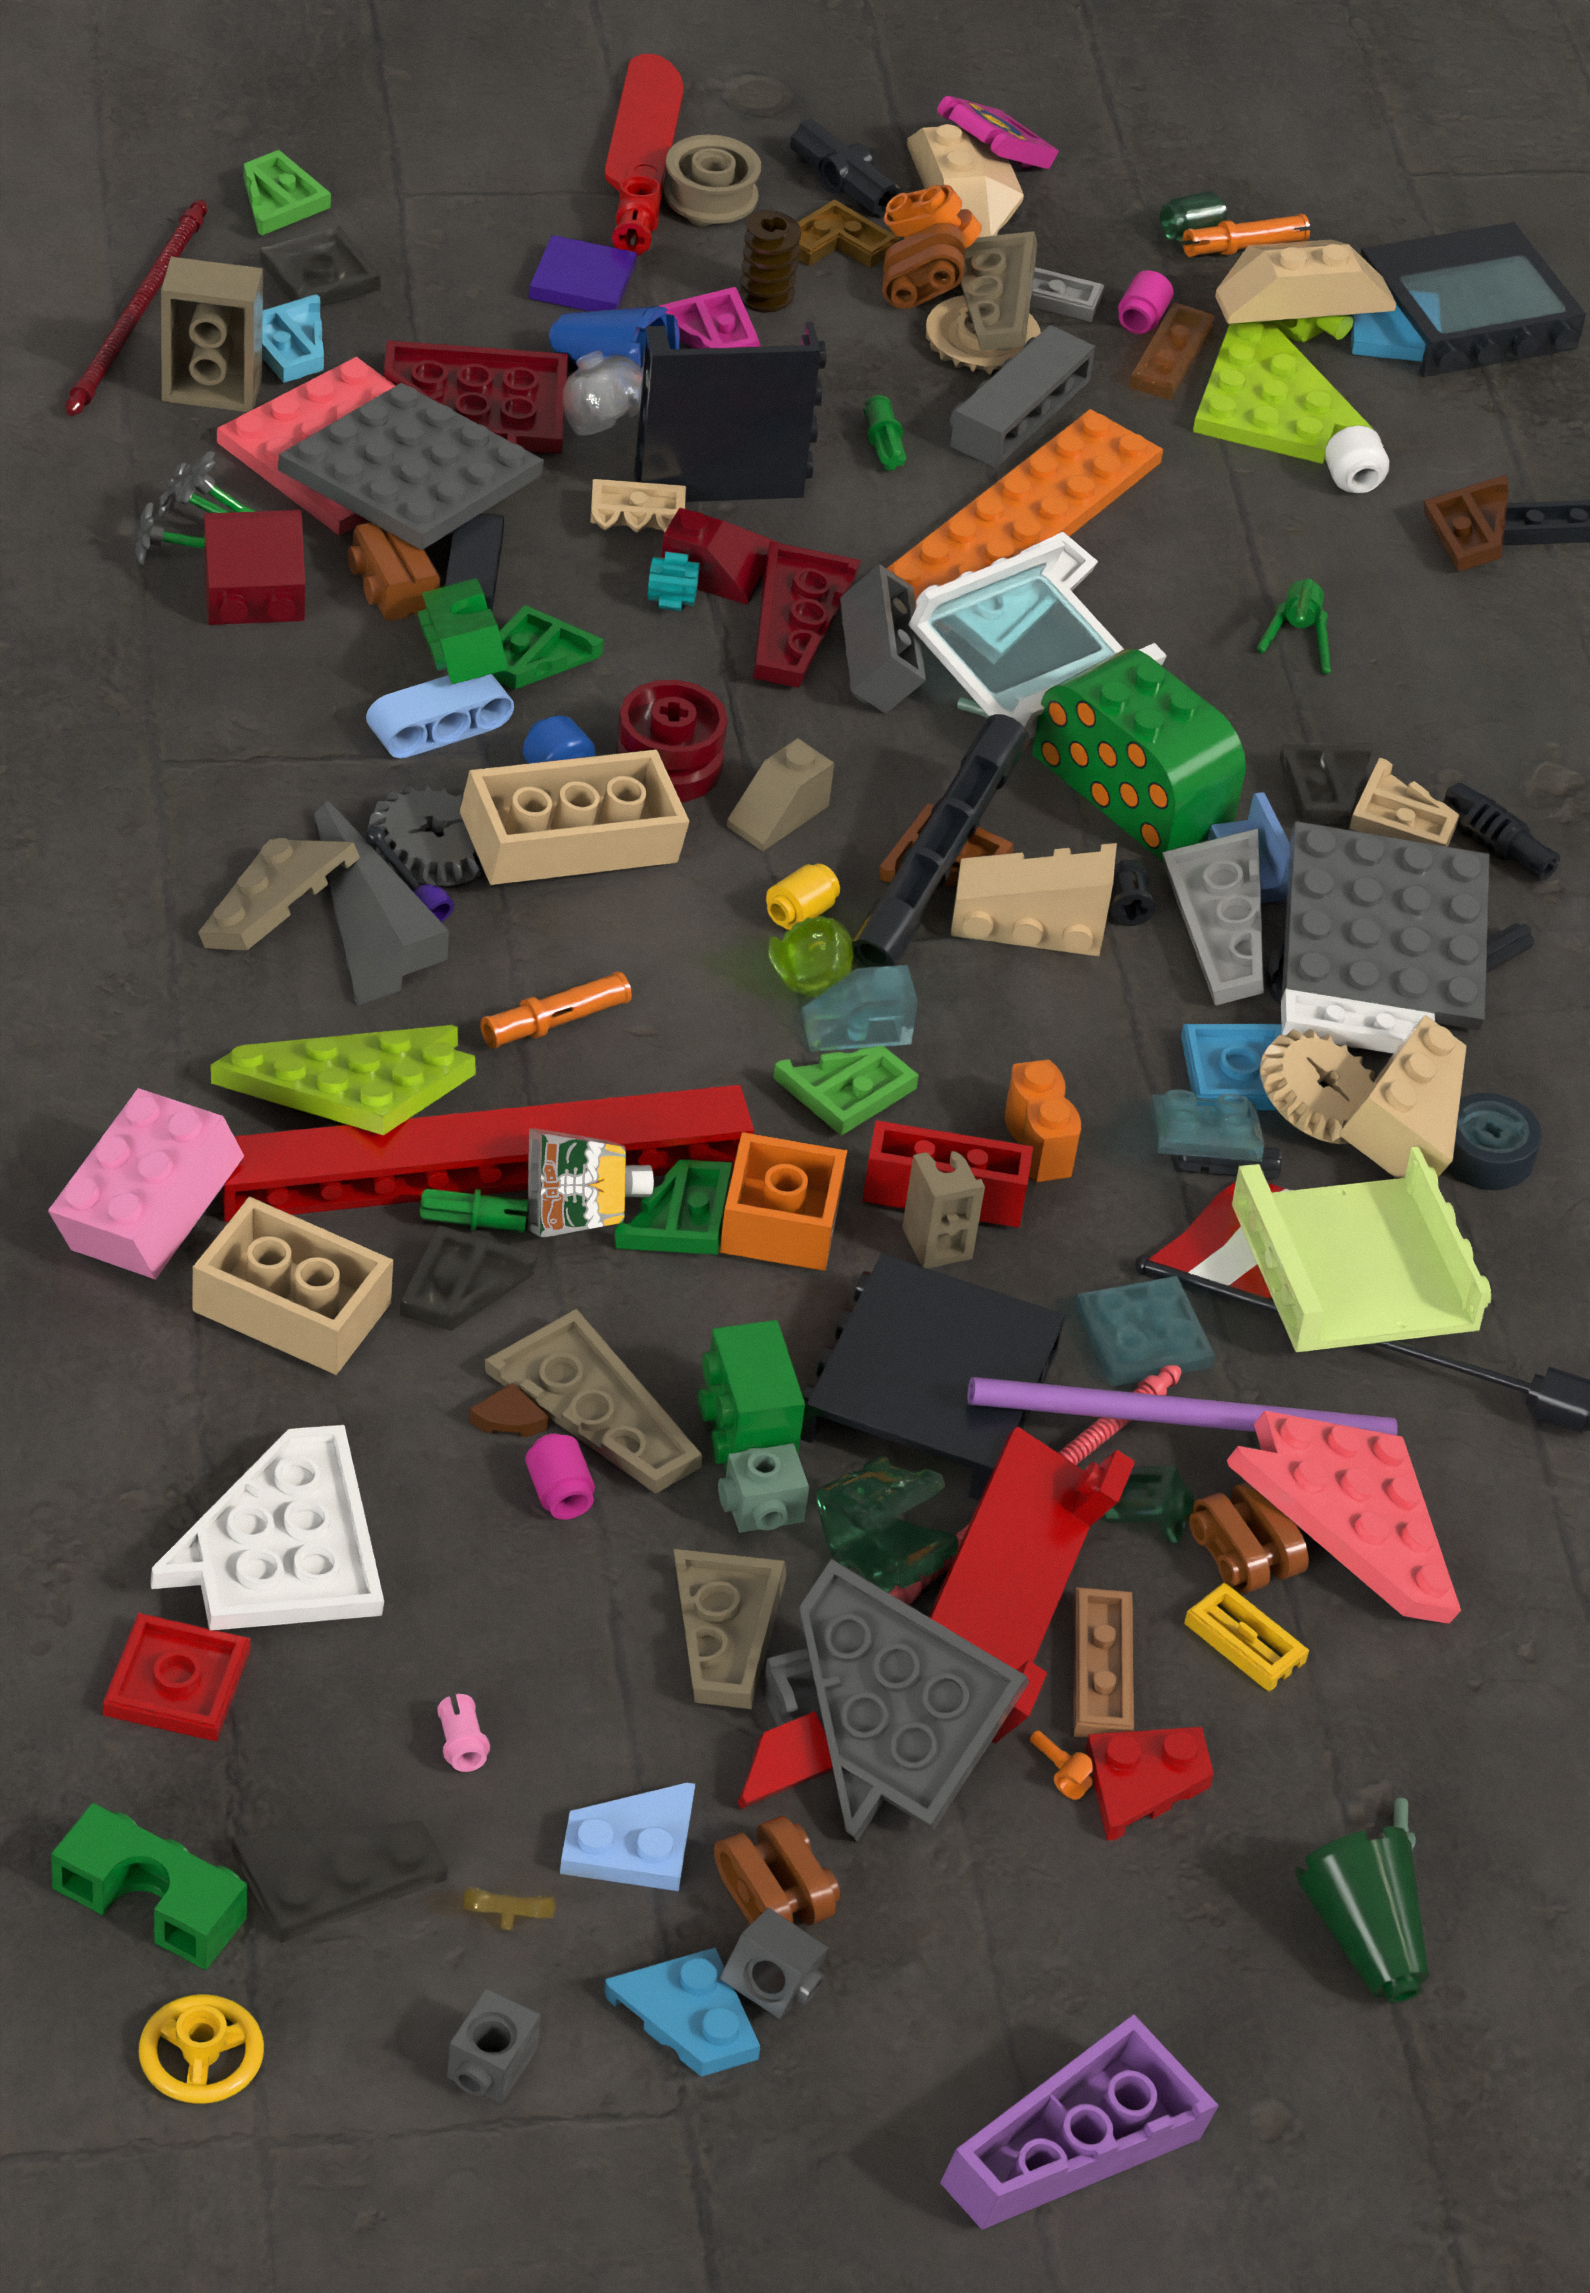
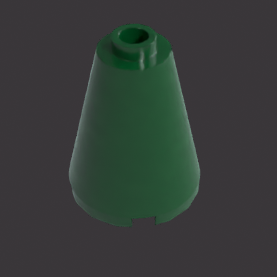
M1389 1826L1382 1827L1386 1838L1369 1841L1364 1830L1327 1843L1305 1857L1308 1866L1306 1871L1297 1866L1295 1874L1300 1887L1371 1994L1377 1998L1386 1997L1388 2003L1395 2004L1412 1999L1422 1992L1420 1984L1429 1978V1968L1412 1845L1403 1828Z

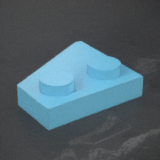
M317 294L263 310L262 358L283 383L324 370L320 297Z

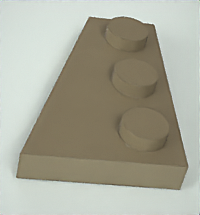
M286 838L269 839L198 932L204 948L249 950L291 915L288 907L291 903L306 893L316 895L326 887L328 882L325 876L339 864L342 867L349 868L360 859L354 842L288 840Z
M674 1549L695 1703L752 1709L787 1576L785 1561Z

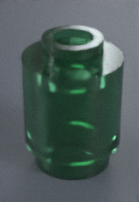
M1213 191L1173 198L1169 204L1163 205L1160 210V224L1165 236L1169 239L1176 238L1178 241H1182L1183 233L1187 229L1215 227L1219 222L1226 221L1227 219L1226 205Z

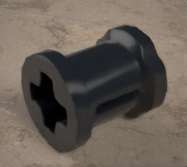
M1122 860L1115 864L1112 887L1113 900L1110 910L1113 919L1118 924L1125 926L1140 925L1148 921L1155 913V901L1146 888L1149 882V873L1142 862ZM1132 874H1135L1136 881L1133 880ZM1124 905H1127L1128 912L1125 911Z

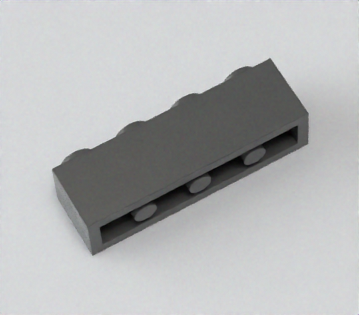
M1049 325L1036 338L1031 337L1023 350L1013 359L1008 358L990 380H984L969 399L965 402H959L954 408L950 418V426L953 427L950 447L997 468L1090 382L1095 346L1052 325Z

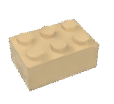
M249 1197L193 1266V1311L337 1375L391 1304L393 1259Z

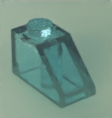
M908 965L857 968L804 1006L801 1016L810 1051L869 1048L882 1045L884 1047L911 1045L918 1000Z

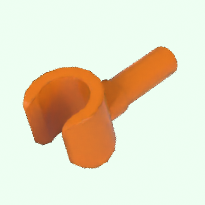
M1035 1731L1031 1735L1030 1742L1059 1768L1053 1778L1057 1789L1067 1798L1072 1800L1080 1799L1092 1786V1779L1089 1776L1092 1772L1091 1759L1081 1752H1076L1070 1756L1041 1731Z

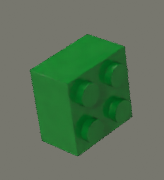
M778 1320L712 1328L710 1352L702 1354V1369L706 1388L698 1390V1406L702 1421H710L713 1428L711 1432V1448L715 1463L724 1464L727 1471L729 1454L743 1452L751 1448L762 1449L793 1443L798 1454L805 1402Z

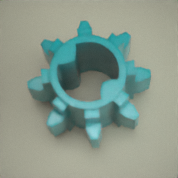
M667 551L665 552V558L653 557L647 599L659 601L658 607L661 609L681 611L682 604L694 606L699 577V563L689 562L688 554Z

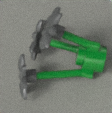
M209 451L201 460L195 461L193 467L186 462H182L177 466L174 476L167 480L168 490L159 498L158 515L163 518L168 509H173L175 502L184 505L189 502L208 513L256 511L242 505L214 485L215 479L207 473L216 463L212 460L215 452ZM195 489L203 495L209 493L230 509L227 511L194 494ZM150 502L146 505L140 515L142 528H139L137 531L139 540L135 547V554L140 564L144 565L146 550L149 549L150 544L161 546L162 542L204 549V538L165 532L164 527L153 525V503Z

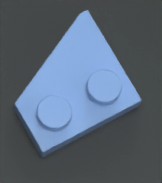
M683 1783L570 1811L561 1858L560 1874L679 1891L695 1784Z

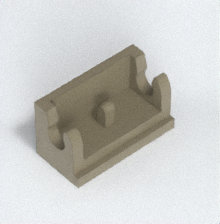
M952 1151L950 1155V1166L955 1170L951 1173L939 1171L936 1168V1162L927 1152L913 1155L902 1228L921 1267L927 1269L973 1259L985 1186L981 1179H975L965 1158L955 1151Z

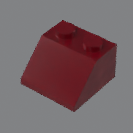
M301 510L204 513V592L209 625L305 621V567Z

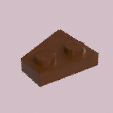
M1506 474L1424 500V514L1458 572L1502 558L1509 484Z

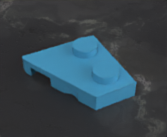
M716 1948L605 1979L604 1994L607 2000L615 2007L623 2003L644 2020L643 2030L660 2044L672 2047L678 2053L679 2059L699 2076L702 2077L759 2059L760 2044L735 1989L719 1979L725 1967Z

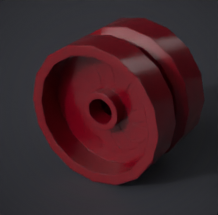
M655 680L640 685L624 698L620 708L618 724L620 737L617 742L616 754L657 750L680 802H688L705 796L717 786L723 770V745L726 740L728 723L725 706L714 693L698 684L690 682Z

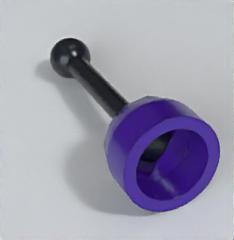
M373 826L367 829L365 833L366 842L380 850L409 888L442 923L454 909L452 899L438 886L430 884L420 885L385 842V833L380 827Z

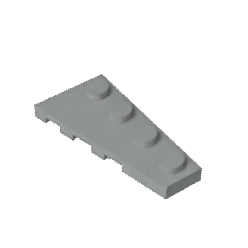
M1258 829L1162 852L1167 876L1214 1004L1219 1005L1263 994L1264 976Z

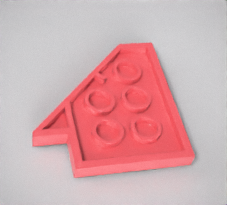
M1264 1411L1254 1423L1261 1450L1237 1446L1227 1459L1229 1467L1402 1616L1450 1624L1459 1614L1461 1608L1403 1437Z

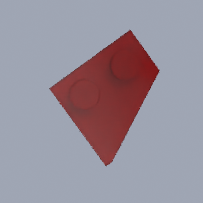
M1202 1727L1088 1735L1086 1752L1092 1761L1091 1774L1107 1840H1116L1122 1837L1126 1826L1144 1816L1149 1815L1153 1820L1171 1810L1175 1802L1183 1799L1189 1800L1211 1787L1214 1773Z

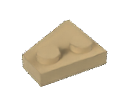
M1379 758L1354 810L1349 829L1448 847L1456 829L1459 814L1443 802L1433 799L1429 792L1415 781L1408 784V786L1391 774L1393 764L1386 759Z

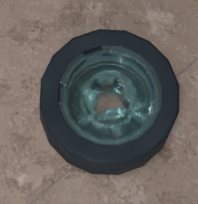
M1475 1093L1461 1097L1453 1161L1447 1167V1170L1463 1183L1480 1189L1502 1190L1519 1185L1530 1176L1542 1140L1540 1123L1531 1110L1520 1102L1497 1093Z

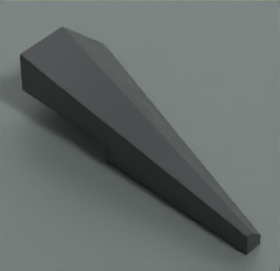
M330 801L323 803L314 814L315 827H318L320 841L354 842L360 859L349 868L342 867L339 864L329 872L328 885L339 935L342 937L347 971L350 972L352 980L353 998L357 1005H361L401 991L403 975L448 960L449 930L366 842Z

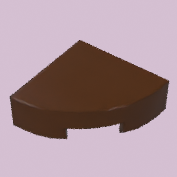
M511 1383L471 1407L469 1422L487 1433L494 1434V1430L520 1432L521 1437H527L545 1431L548 1427V1416L514 1383Z

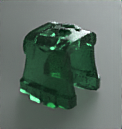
M879 1456L863 1464L862 1470L844 1474L837 1480H833L816 1491L817 1506L826 1543L834 1560L844 1567H853L864 1579L886 1592L891 1591L895 1586L904 1589L920 1581V1574L927 1577L944 1566L943 1559L947 1560L957 1553L959 1548L957 1536L947 1531L924 1528L897 1518V1516L940 1492L945 1487L942 1475L930 1469H924L919 1473L907 1471L890 1465L886 1457Z

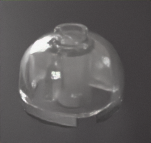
M600 350L591 352L576 361L579 369L567 378L563 387V408L574 433L576 432L578 436L594 434L617 425L615 419L627 412L630 418L639 414L642 367L631 358L614 354L604 357Z

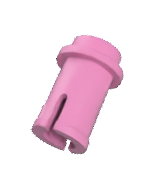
M456 1694L460 1714H454L450 1696L443 1699L437 1707V1713L441 1719L446 1743L443 1746V1755L445 1760L454 1769L461 1772H470L484 1765L490 1751V1743L486 1735L480 1732L475 1712L476 1706L472 1697L465 1694Z

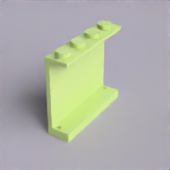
M1419 1146L1411 1147L1405 1178L1272 1193L1259 1164L1239 1166L1232 1207L1295 1352L1480 1330L1484 1309L1488 1307V1303H1491L1490 1284L1485 1276L1480 1275L1473 1261L1471 1244L1468 1239L1462 1238L1456 1225L1453 1206L1451 1203L1445 1202L1438 1187L1436 1171L1433 1167H1428Z

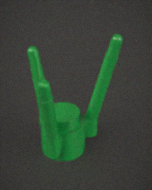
M1306 578L1294 582L1289 587L1286 601L1277 605L1275 616L1262 636L1256 650L1260 654L1266 651L1284 620H1288L1297 628H1307L1314 625L1317 633L1321 671L1327 675L1331 672L1326 628L1328 614L1322 610L1324 592L1317 583L1313 582L1312 579Z

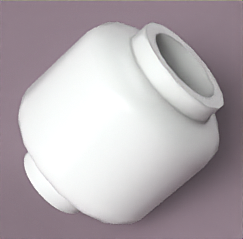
M1359 425L1347 427L1337 432L1329 440L1325 448V460L1336 485L1345 492H1369L1375 489L1389 472V458L1378 433L1369 427Z

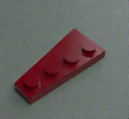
M770 541L765 562L753 679L768 681L773 684L800 687L841 607L840 597L851 588L858 574L861 560Z

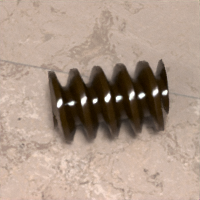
M775 210L755 211L748 215L745 224L747 231L744 235V260L741 264L742 276L740 278L741 289L739 295L743 304L753 311L764 313L776 312L786 308L793 301L795 295L794 285L797 278V257L800 251L801 230L799 224L785 213Z

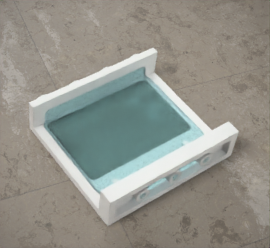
M1061 539L1042 546L1039 544L1033 545L1022 554L1009 559L1000 558L987 568L974 573L972 571L965 572L956 580L941 586L932 585L928 587L917 598L916 610L908 624L988 716L1004 714L1014 718L1026 728L1030 739L1035 737L1038 716L1044 710L1041 700L1048 689L1124 650L1054 573L1053 569L1065 547ZM1155 643L1139 649L1160 665L1163 664L1167 657Z

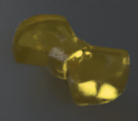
M467 1887L463 1896L464 1909L476 1912L502 1913L501 1929L513 1930L514 1914L534 1918H553L556 1908L554 1896L518 1897L503 1894L501 1896L478 1888Z

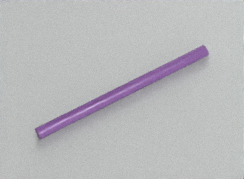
M971 1377L967 1393L970 1405L1250 1432H1256L1254 1423L1264 1411H1271L1397 1435V1421L1395 1418L979 1377Z

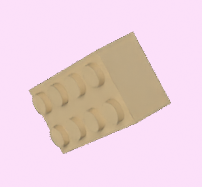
M657 750L469 770L460 808L461 817L490 885L678 863L690 822Z

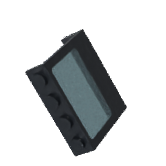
M1515 222L1361 249L1360 256L1384 278L1396 305L1426 344L1420 367V374L1423 377L1578 348L1586 313Z

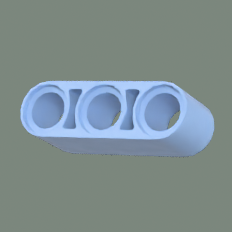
M492 674L453 685L447 675L378 698L368 709L366 721L393 757L402 759L501 727L513 714L514 702Z

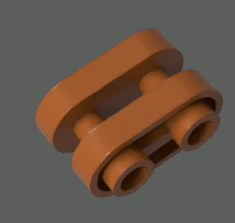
M938 223L890 246L884 257L882 293L885 300L896 308L909 309L957 287L964 277L966 240L963 232L955 225Z
M1248 1482L1233 1487L1231 1501L1220 1492L1195 1501L1193 1514L1189 1517L1192 1535L1198 1544L1206 1546L1215 1559L1223 1581L1230 1587H1234L1239 1593L1247 1594L1266 1587L1270 1581V1571L1277 1578L1284 1580L1307 1570L1309 1563L1308 1551L1304 1538L1297 1526Z
M779 1816L758 1825L756 1830L758 1845L754 1846L751 1840L742 1832L718 1840L715 1843L714 1854L720 1876L750 1925L768 1907L791 1923H793L792 1913L795 1912L800 1920L808 1926L834 1916L836 1911L835 1902L840 1900V1889L837 1880L831 1870L826 1867L822 1868L812 1854L808 1836L800 1824H793L787 1817Z

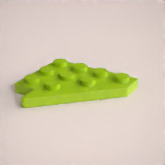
M1257 321L1229 324L1196 414L1193 432L1323 464L1325 448L1329 440L1337 432L1347 427L1358 425L1369 427L1372 430L1373 428L1275 325Z
M453 1025L248 1044L235 1047L229 1054L210 1065L211 1084L385 1135L476 1075L475 1055L454 1050L458 1046V1027Z

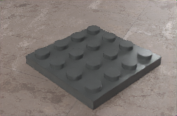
M400 383L280 453L278 470L423 550L542 476L544 460L528 452L522 446L491 432L485 426L479 425L456 413L450 407L421 394L415 388Z
M1295 821L1290 839L1282 997L1285 990L1289 989L1434 1013L1435 1022L1438 1024L1480 1030L1485 1020L1489 854Z

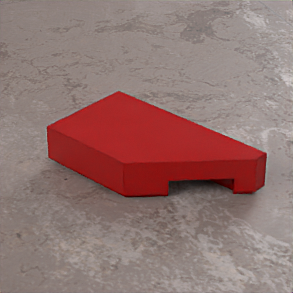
M815 1711L768 1730L761 1735L752 1757L753 1761L744 1788L737 1802L740 1808L744 1809L833 1771L826 1733Z

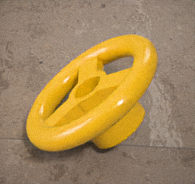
M198 1994L173 2000L156 2011L142 2031L138 2053L144 2074L157 2090L178 2101L192 2104H207L234 2096L253 2080L263 2060L264 2040L258 2023L244 2007L224 1997ZM226 2019L231 2021L233 2025L227 2026ZM160 2036L182 2050L184 2059L189 2063L187 2083L175 2079L162 2067L157 2053ZM245 2043V2055L238 2069L229 2077L219 2082L207 2084L209 2066L218 2059L220 2052Z

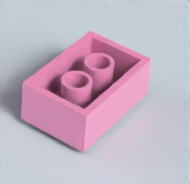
M138 1088L49 1208L48 1212L72 1251L156 1280L243 1159L244 1154L222 1115Z

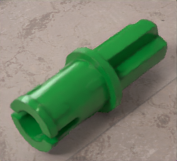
M875 395L866 400V407H863V412L869 425L867 437L869 443L876 448L879 461L884 464L885 469L894 471L896 466H903L906 462V455L901 441L903 428L901 423L894 417L890 399L883 395Z
M425 1189L421 1195L419 1213L420 1218L425 1221L470 1226V1231L476 1232V1227H485L524 1233L528 1199L520 1200L480 1195L481 1189H475L474 1194Z

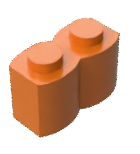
M1049 1059L1013 1065L1004 1113L1005 1124L1012 1137L1021 1145L1033 1146L1029 1176L1035 1182L1072 1177L1081 1132V1120L1078 1111L1064 1097L1066 1091L1064 1077L1058 1067Z

